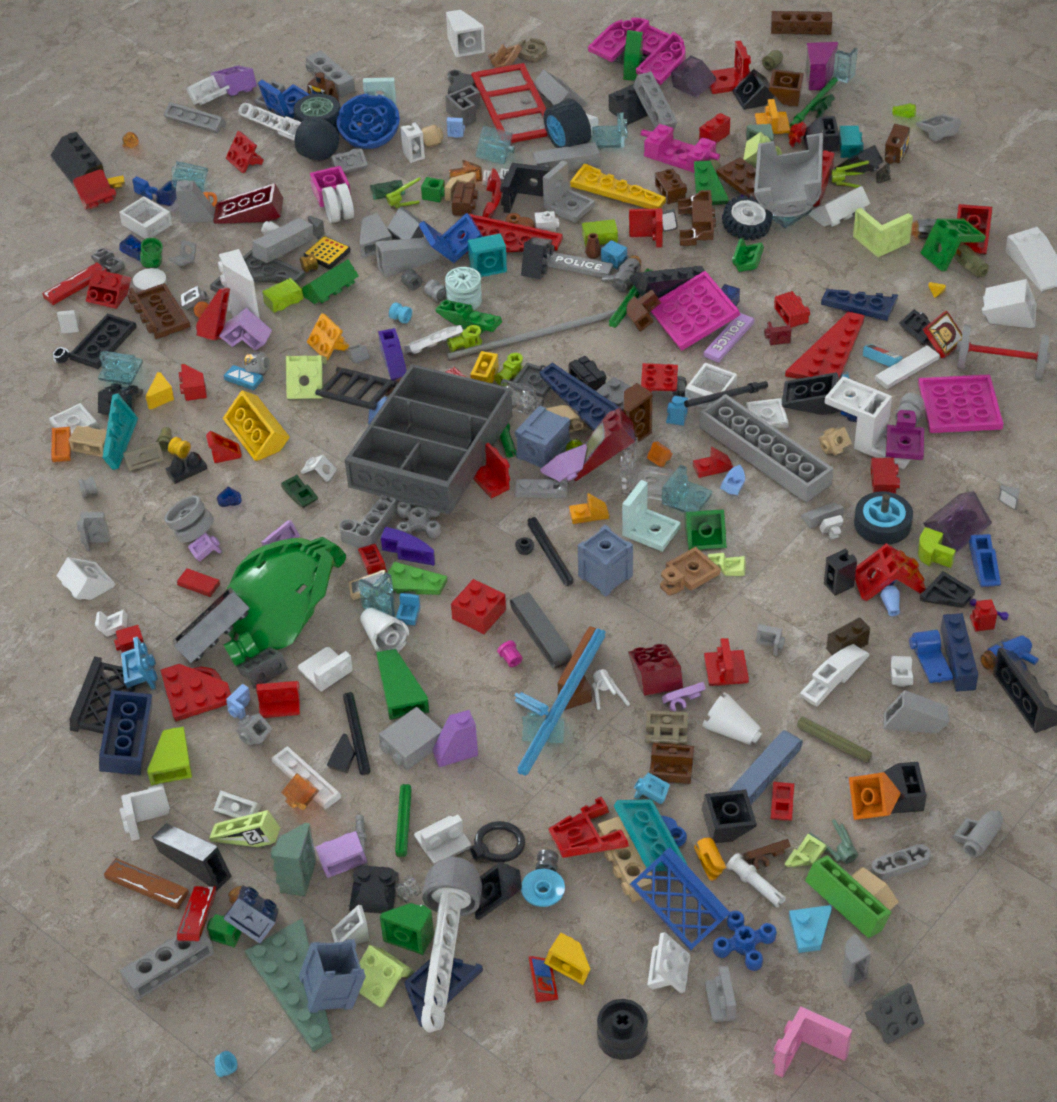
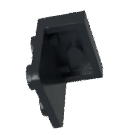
M118 383L104 387L103 390L98 392V413H110L112 395L119 394L134 412L135 397L143 394V389H139L136 385L121 387L122 385Z

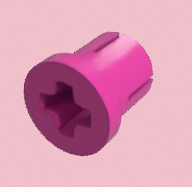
M512 640L503 643L497 650L499 656L505 659L509 667H515L523 660V657L516 649L515 642Z

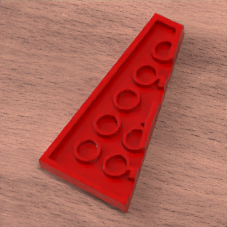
M469 214L483 237L501 233L506 245V252H523L524 242L532 237L553 240L554 251H557L563 240V234Z
M847 312L785 371V376L801 379L837 372L840 380L864 323L865 315Z

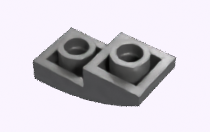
M100 248L91 255V258L106 268L107 272L115 273L125 267L124 262L115 258L113 251Z

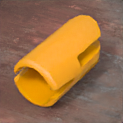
M709 837L700 839L697 842L699 849L695 844L694 850L708 879L711 881L716 880L727 867L714 840Z

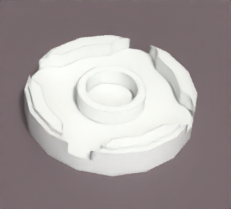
M154 268L139 271L133 278V285L137 292L163 283L167 284L165 273Z

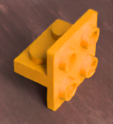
M774 99L768 100V106H765V113H755L757 125L771 124L773 134L790 133L787 114L785 111L777 112Z
M321 313L307 343L319 355L327 357V360L334 349L345 351L349 347V344L344 341L345 338L341 336L343 330L326 314Z

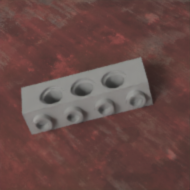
M318 51L306 57L305 66L307 71L314 76L318 72H323L325 79L335 83L339 98L355 91L354 78L324 52Z
M652 72L637 75L633 87L654 127L656 128L659 124L675 129L678 121Z
M204 931L200 941H178L177 936L168 939L161 946L153 951H148L143 957L127 964L121 969L120 973L123 982L138 1001L213 955L212 943Z

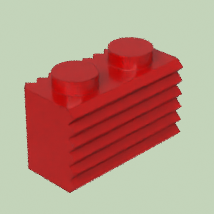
M719 113L711 120L706 121L705 124L699 127V140L705 138L718 143L726 138V136L730 135V117Z
M793 291L775 296L774 310H776L787 326L790 325L793 328L809 322L810 309L808 306L803 305L800 296H796Z
M871 458L870 471L873 492H891L896 494V489H900V477L896 476L898 475L899 467L898 464H895L894 458Z

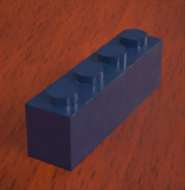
M963 613L943 614L940 631L949 668L953 675L955 692L974 691L977 686L978 671Z

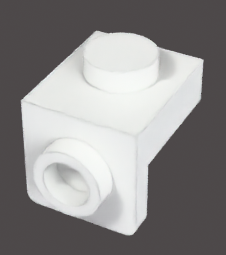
M122 610L107 617L99 611L96 614L95 626L106 637L116 634L115 631L127 628L128 614Z
M891 657L890 676L893 685L899 687L913 685L911 657Z

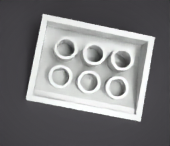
M237 249L219 254L220 261L217 263L219 271L222 272L220 280L225 288H230L227 312L230 311L232 317H235L247 308L259 318L254 280L240 250Z

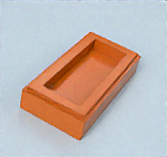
M70 427L52 428V462L71 461Z

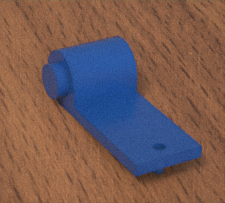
M935 629L913 633L912 637L909 638V645L911 649H914L929 683L953 680L952 672L941 652L939 631Z

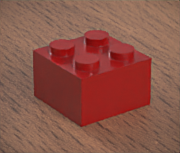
M472 579L452 601V619L485 635L506 611V594Z

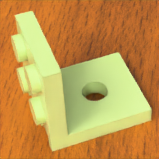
M859 208L855 211L853 237L877 257L883 256L910 243L913 216L907 213L881 225L866 211Z
M322 355L286 356L287 399L323 398L317 396L315 392L323 387L322 364H327V357ZM302 376H308V385L302 386L300 384Z

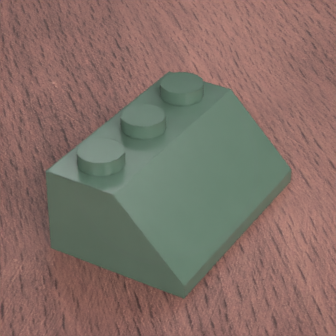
M304 823L280 836L276 846L272 847L271 859H274L273 870L277 874L276 884H279L280 893L306 897L316 864L310 823Z

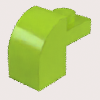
M925 527L920 535L918 557L921 562L929 567L932 562L951 568L954 563L956 550L942 545L943 533Z

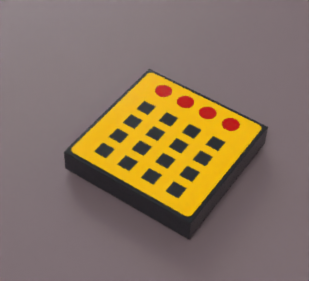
M323 236L303 254L304 257H308L309 254L313 253L319 265L331 269L349 254L351 249L345 244Z

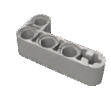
M381 495L362 522L352 519L342 520L339 524L342 542L358 548L375 544L382 535L384 528L389 525L396 515L397 504L400 501Z

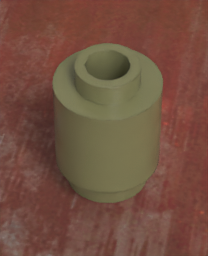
M772 50L762 59L764 68L767 70L776 68L783 60L782 52Z

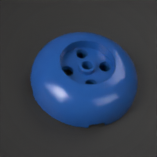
M369 93L355 96L344 103L340 108L337 118V128L341 137L348 144L360 149H375L387 144L397 133L400 123L399 111L394 102L383 95L373 96L369 95Z

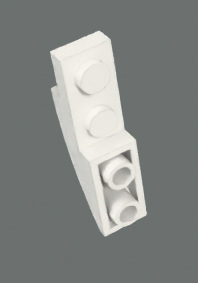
M854 644L838 651L812 674V681L800 692L801 698L818 707L840 682L845 683L870 656L869 653Z

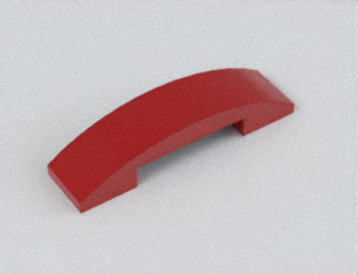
M492 168L488 177L486 191L492 192L491 202H487L482 217L487 218L493 217L502 195L500 192L501 180L494 168Z

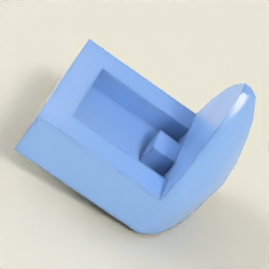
M737 465L729 471L720 489L728 494L738 496L745 482V473L741 465Z

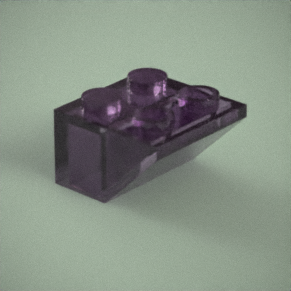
M692 55L671 72L673 87L696 98L716 81V77L703 60Z

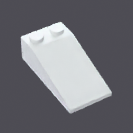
M1034 227L1009 235L1005 252L1042 292L1057 287V254L1038 227Z

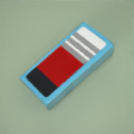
M873 344L863 347L864 357L888 367L898 363L903 358Z

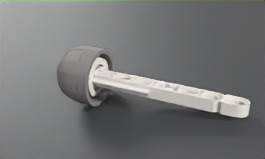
M448 857L436 862L428 871L424 884L423 902L428 908L438 913L424 998L425 1006H423L421 1017L422 1026L429 1033L441 1030L444 1025L445 1012L443 1011L447 1005L460 916L475 912L480 904L482 884L479 873L472 863L459 857ZM437 975H438V977H439V979H440V985H439L438 980H437ZM434 996H435L436 999H437V1005H436V1003H435V1001H434ZM431 1016L434 1020V1026L431 1022Z

